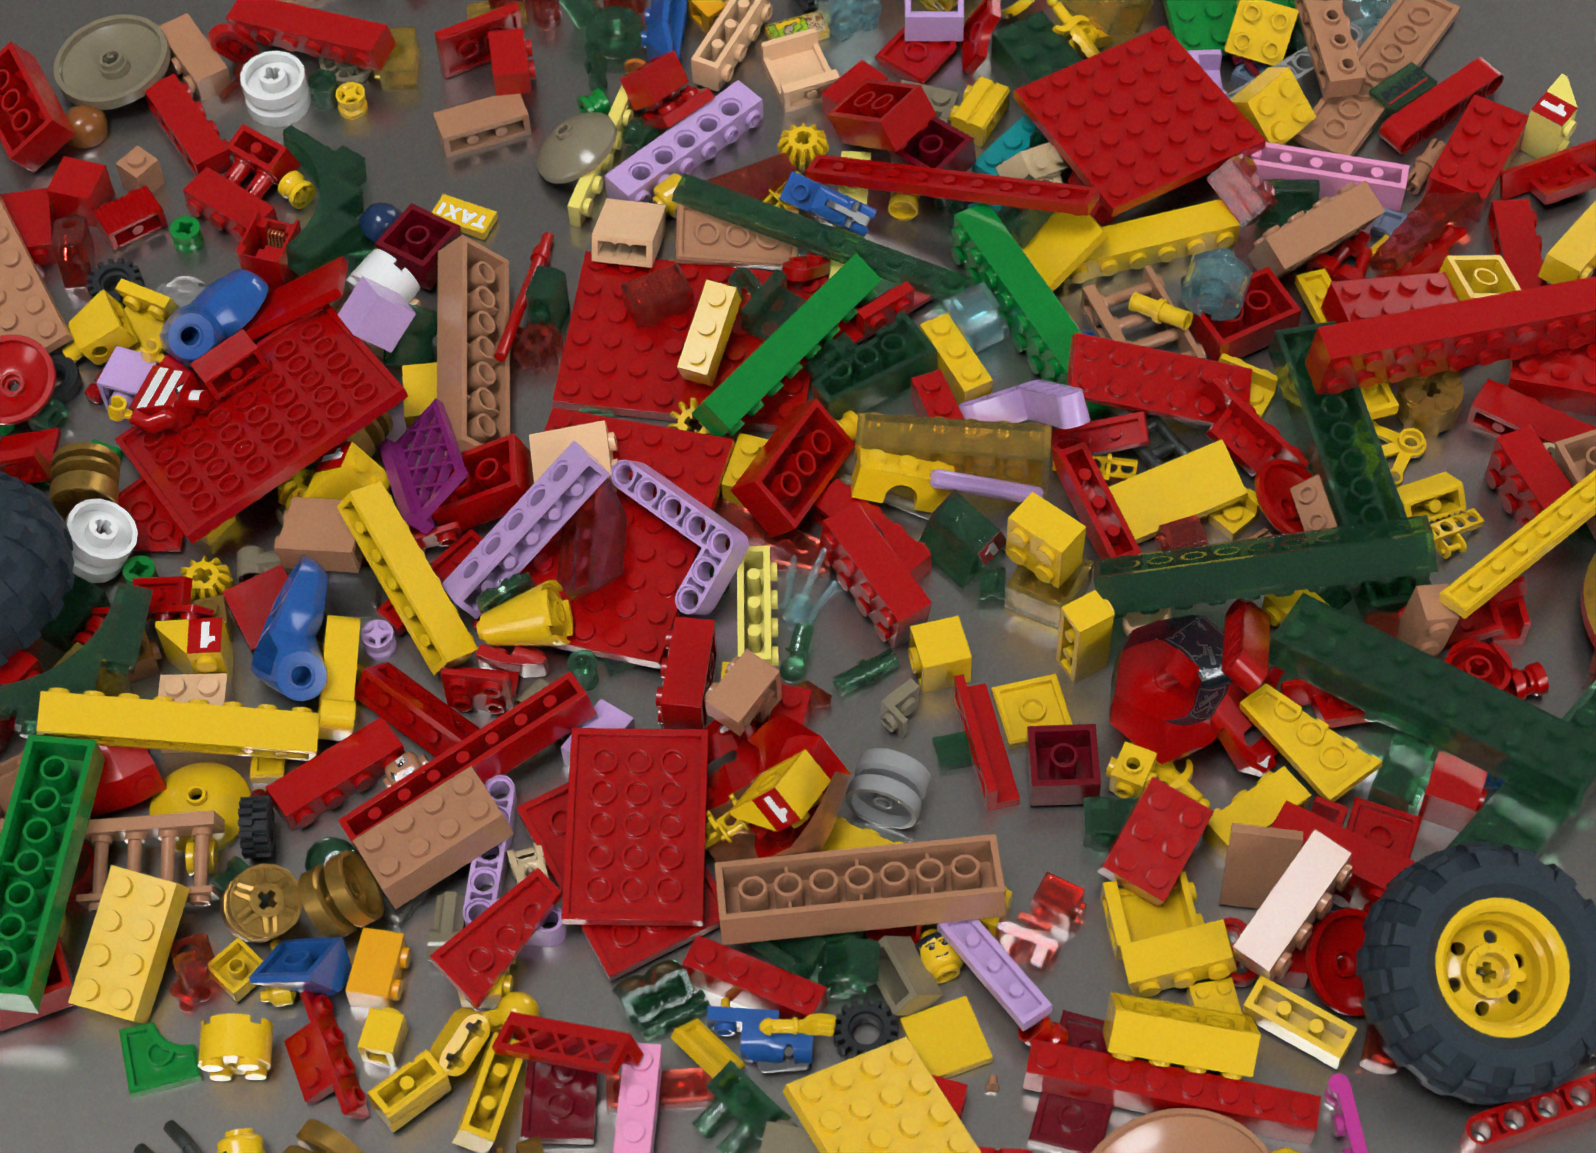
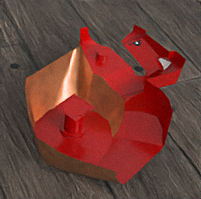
M787 715L771 719L763 724L757 732L755 720L753 719L741 736L714 719L704 728L709 733L708 764L731 750L738 751L735 761L724 764L707 778L706 811L709 810L716 820L734 807L729 795L733 793L739 801L761 773L805 749L831 780L822 792L824 796L821 802L808 810L809 818L799 827L793 828L789 826L776 832L749 823L747 825L750 830L747 831L743 828L731 837L732 843H729L727 839L724 841L721 839L708 848L715 861L724 862L821 852L832 831L851 777V773L819 734ZM730 816L726 821V825L731 826L735 824L737 818Z

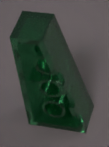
M903 310L896 316V321L889 327L884 325L876 332V337L866 345L862 343L855 348L854 354L846 361L840 360L812 383L813 398H817L836 420L842 419L843 414L850 410L859 414L911 388V378L938 370L937 349Z

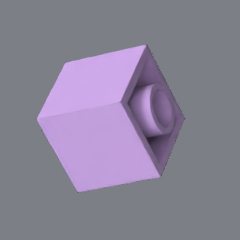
M364 276L360 278L338 313L340 319L354 336L391 353L416 315L399 293Z
M116 346L96 382L106 410H108L109 405L111 406V397L115 395L126 399V408L128 409L152 366L159 365L160 363L157 361L153 363L145 362L142 359L141 352Z

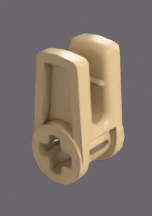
M533 843V847L515 852L513 849L506 851L512 875L517 884L537 868L548 877V869L541 845L537 846L536 843Z

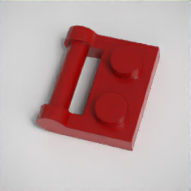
M688 85L680 90L681 94L653 112L647 111L642 114L641 120L649 130L669 128L713 100L715 97L710 88L698 89L697 86L691 87Z

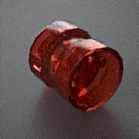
M531 0L535 26L542 30H552L561 24L560 0Z

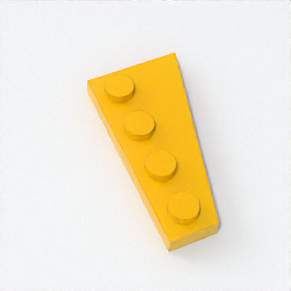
M1267 683L1240 702L1239 708L1322 798L1333 802L1382 767L1383 761L1373 754L1371 756L1358 748L1357 743L1348 737L1344 739L1329 729L1327 723L1319 718L1314 719L1302 711L1300 705Z

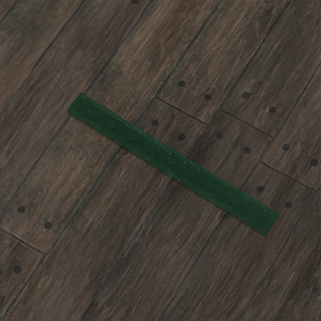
M686 173L682 175L673 192L672 202L845 264L857 253L880 278L899 285L908 281L915 291L956 306L960 305L969 284L970 277Z

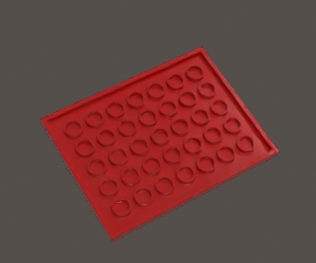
M585 251L553 395V407L678 422V419L672 418L670 414L674 411L681 415L682 411L678 405L680 402H684L690 409V399L696 398L699 406L827 282V277L822 276L810 281L797 282L784 279L782 272L720 265L675 263L673 260L655 259L653 267L648 268L592 261V252ZM706 280L736 287L741 298V303L713 386L683 379L677 368ZM815 355L809 361L803 357L799 361L803 367L790 380L785 375L780 380L784 386L771 398L766 394L761 399L765 405L752 417L746 413L741 418L745 424L740 429L774 432L793 407L807 402ZM691 419L689 422L693 424H700L697 419L696 421Z
M330 304L278 328L256 343L269 364L268 369L263 368V371L258 372L257 376L253 375L252 379H247V382L237 386L236 390L226 393V396L221 397L220 401L215 400L209 392V407L207 409H196L186 426L169 428L158 433L142 431L139 427L133 426L114 439L191 544L207 536L225 521L233 518L247 506L261 499L269 491L289 480L291 476L315 462L329 450L340 445L351 435L368 426L373 420L409 397L404 387L364 342L351 333ZM201 381L198 382L203 390L208 391Z
M552 408L544 432L605 420L608 431L615 432L618 451H612L613 459H618V461H637L648 465L714 511L721 491V483L735 447L734 439ZM632 470L630 471V474H629V480H630V481L632 480V477H633V471H632ZM655 486V488H654V490H653V497H654V498L656 497V494H657V488H656V486ZM618 488L616 492L590 496L484 612L545 581L556 580L563 588V591H558L561 599H568L571 607L573 635L567 636V640L571 641L568 645L546 647L661 669L662 658H665L668 650L665 648L667 629H673L675 616L679 617L680 614L675 603V596L699 554L701 547ZM679 503V505H678V507H677V514H678V515H679L680 512H681V504H680V503ZM705 520L701 524L702 533L706 528ZM480 616L475 619L472 626L475 633H477V622L480 621Z

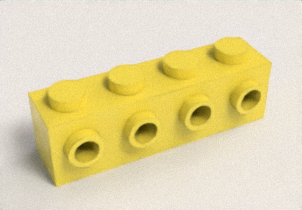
M749 546L747 553L737 568L738 657L748 649L767 663L779 666L778 646H772V638H778V618H772L771 609H778L777 590H771V581H777V562H771L770 546Z

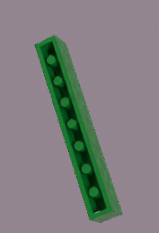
M856 253L692 412V415L713 436L723 437L728 433L732 437L745 424L741 418L746 413L752 417L765 405L761 399L766 394L771 398L784 386L780 380L785 375L790 380L803 367L799 363L803 357L809 361L822 348L818 344L820 340L824 338L828 342L840 330L837 324L841 320L846 324L857 314L858 309L855 306L859 302L866 305L877 294L874 287L882 279Z

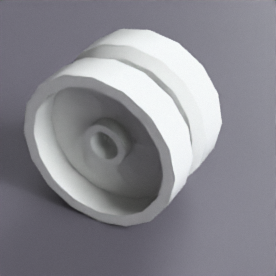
M270 51L253 57L244 65L240 74L241 87L245 96L247 110L253 120L264 126L282 127L299 121L308 112L311 105V96L304 66L297 57L288 52Z
M87 499L76 504L65 521L73 544L74 566L72 571L75 574V578L89 583H102L115 578L123 569L128 556L132 553L137 542L138 531L135 521L130 514L114 502L104 499Z

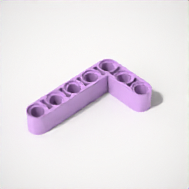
M1042 379L1022 383L958 405L964 416L963 431L965 437L978 436L1028 419L1061 429L1074 428L1090 422L1081 388Z
M619 460L611 469L612 475L610 478L615 487L701 547L699 554L676 593L675 603L677 608L684 614L707 615L711 613L747 553L749 547L747 536L648 465L637 461ZM632 470V471H633V477H632V480L630 481V480H629V474H630V471ZM655 486H656V488H657V494H656V497L654 498V497H653V490H654V488H655ZM679 503H680V504H681V512H680V514L678 515V514H677V507H678V505H679ZM705 520L706 528L702 533L701 524ZM729 537L730 547L727 550L725 547V543L727 538ZM713 565L714 575L711 578L709 571L711 566ZM697 593V595H698V603H697V605H696V607H695V605H694V596H695V594Z
M497 775L489 779L485 787L514 832L517 814L516 807H518L515 785L508 776ZM499 794H507V796L502 799L495 798ZM513 835L471 861L463 907L465 926L503 896L509 863L506 851L511 849ZM488 855H498L493 860L484 859ZM485 885L493 886L488 891H479ZM555 905L526 945L555 947L565 940L567 933L566 925L562 924L561 908ZM548 922L557 923L553 928L546 929L542 927Z

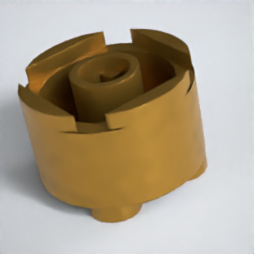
M1447 370L1436 372L1428 377L1415 376L1400 381L1396 397L1399 408L1395 416L1403 423V428L1418 429L1426 438L1436 437L1440 432L1451 430L1457 421L1464 396L1461 375L1457 371Z

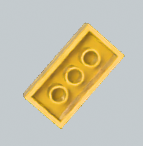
M111 865L68 1003L143 1024L148 1023L190 888Z
M1110 992L1103 1027V1036L1107 1050L1112 1052L1115 1058L1127 1061L1134 1060V1057L1149 1059V1063L1160 1067H1169L1170 1063L1185 1065L1184 1068L1195 1073H1206V1069L1220 1071V1075L1235 1080L1242 1079V1075L1253 1077L1261 1037L1252 1016Z

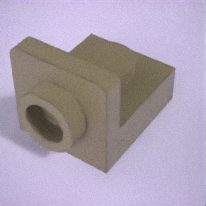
M912 678L881 700L880 720L888 731H895L901 738L907 735L908 719L905 716L910 715L919 705L920 686Z

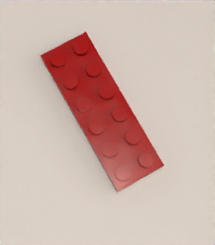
M1077 332L1071 336L1067 385L1081 388L1086 402L1136 412L1144 411L1146 414L1211 426L1223 411L1204 395L1200 389L1204 384L1216 377L1230 385L1233 393L1243 402L1249 404L1252 379L1251 368Z

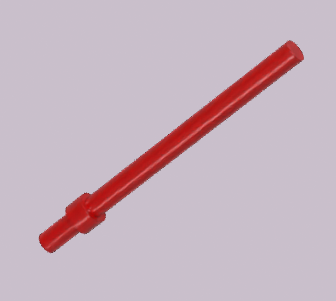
M550 232L542 234L539 244L534 247L530 256V267L494 354V358L499 362H504L508 356L541 270L547 265L551 256L550 247L554 236Z

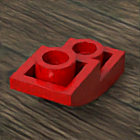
M481 643L475 653L479 667L483 669L519 672L520 677L524 678L547 676L550 672L545 654L534 647L526 649L522 646H516L510 656V653L500 646L490 647Z

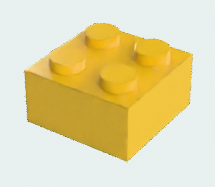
M238 937L206 964L205 967L209 976L238 1003L257 986V984H251L249 976L263 960Z
M1232 978L1198 983L1188 987L1186 995L1190 1006L1242 1015Z

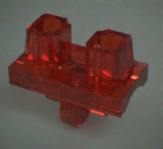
M1036 907L1032 915L1022 911L1019 912L1017 921L1027 924V929L1000 918L996 927L1000 932L997 942L1010 957L1014 958L1020 941L1032 945L1026 962L1042 970H1045L1053 954H1059L1062 946L1059 944V941L1036 933L1038 929L1047 933L1051 932L1053 923L1042 919L1044 909Z

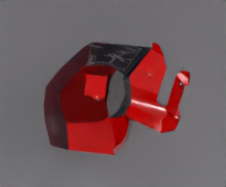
M1187 615L1157 620L1133 629L1124 639L1114 664L1109 706L1111 725L1137 746L1156 752V761L1161 765L1183 759L1211 744L1216 737H1218L1240 772L1262 776L1277 765L1274 756L1279 751L1265 736L1260 738L1253 746L1246 745L1244 732L1253 723L1241 711L1239 706L1240 702L1250 694L1246 693L1221 671L1224 632L1205 616ZM1282 662L1268 669V675L1257 689L1266 683L1274 689L1277 688L1279 679L1287 671Z

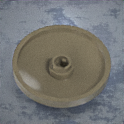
M130 14L107 16L83 26L64 42L55 58L54 77L62 94L75 105L85 104L96 107L99 110L117 108L140 99L146 95L145 91L163 78L170 63L171 51L163 31L153 21L142 16Z

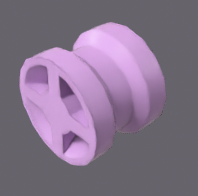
M369 621L362 628L361 640L365 653L370 659L384 661L394 655L397 643L393 628L387 621Z

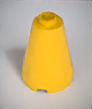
M556 580L545 581L482 613L480 621L477 622L479 638L485 640L489 646H563L570 644L571 641L567 640V636L573 635V617L568 599L562 600L558 591H563L562 586Z

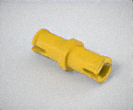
M1139 292L1133 293L1128 305L1130 311L1151 317L1155 323L1161 324L1164 322L1181 328L1184 331L1190 327L1193 319L1191 311L1170 305L1166 299L1160 298L1156 300Z

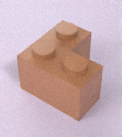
M748 649L740 657L735 656L730 661L723 679L719 683L714 682L705 694L707 714L739 736H741L754 718L762 723L782 698L780 671Z

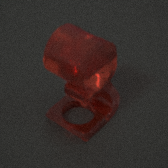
M198 933L174 940L170 952L181 988L185 990L194 989L208 983L211 980L208 963L215 958L208 936L205 933ZM191 944L197 947L178 955L179 949L184 945Z

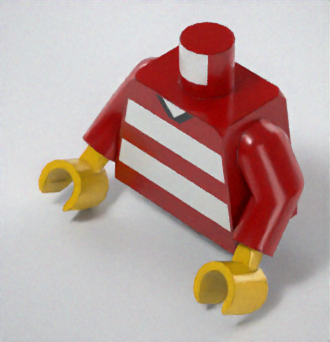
M148 338L147 345L153 351H147L141 347L142 359L148 363L157 361L160 364L152 366L128 409L126 408L127 402L124 397L112 396L111 406H108V416L113 421H121L126 418L129 420L128 423L139 427L142 431L158 433L169 428L184 427L190 422L196 409H207L209 407V392L201 388L197 376L188 367L171 355L167 354L165 356L162 354L159 342L154 338Z

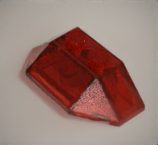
M609 478L596 489L562 526L557 582L562 586L567 596L573 600L600 589L623 574L627 515Z

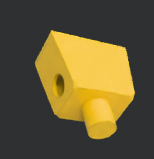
M103 289L69 321L68 327L74 340L65 346L62 352L66 358H71L75 363L83 356H86L94 364L101 365L110 359L116 346L128 349L136 344L138 339L123 305Z

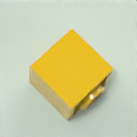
M959 615L910 626L908 656L914 674H917L922 693L953 687L954 676L964 674L966 683H971L972 655Z

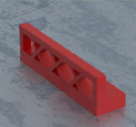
M390 662L364 668L355 689L354 697L380 717L382 716L384 720L434 757L442 754L480 729Z
M964 674L954 676L953 698L986 812L1020 805V796L986 683L967 687Z
M510 1012L492 1045V1049L497 1054L611 1076L617 1075L622 1063L638 1066L644 1055L630 1033ZM512 1035L519 1041L513 1045L508 1044ZM597 1059L607 1060L609 1063L597 1061Z

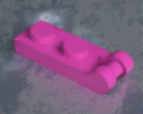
M1334 1074L1329 1078L1324 1093V1101L1328 1106L1334 1108L1335 1115H1332V1126L1335 1136L1342 1139L1344 1149H1341V1153H1368L1350 1081L1343 1074Z

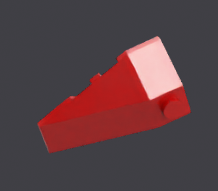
M98 745L105 762L90 818L136 805L166 789L161 775L146 748Z

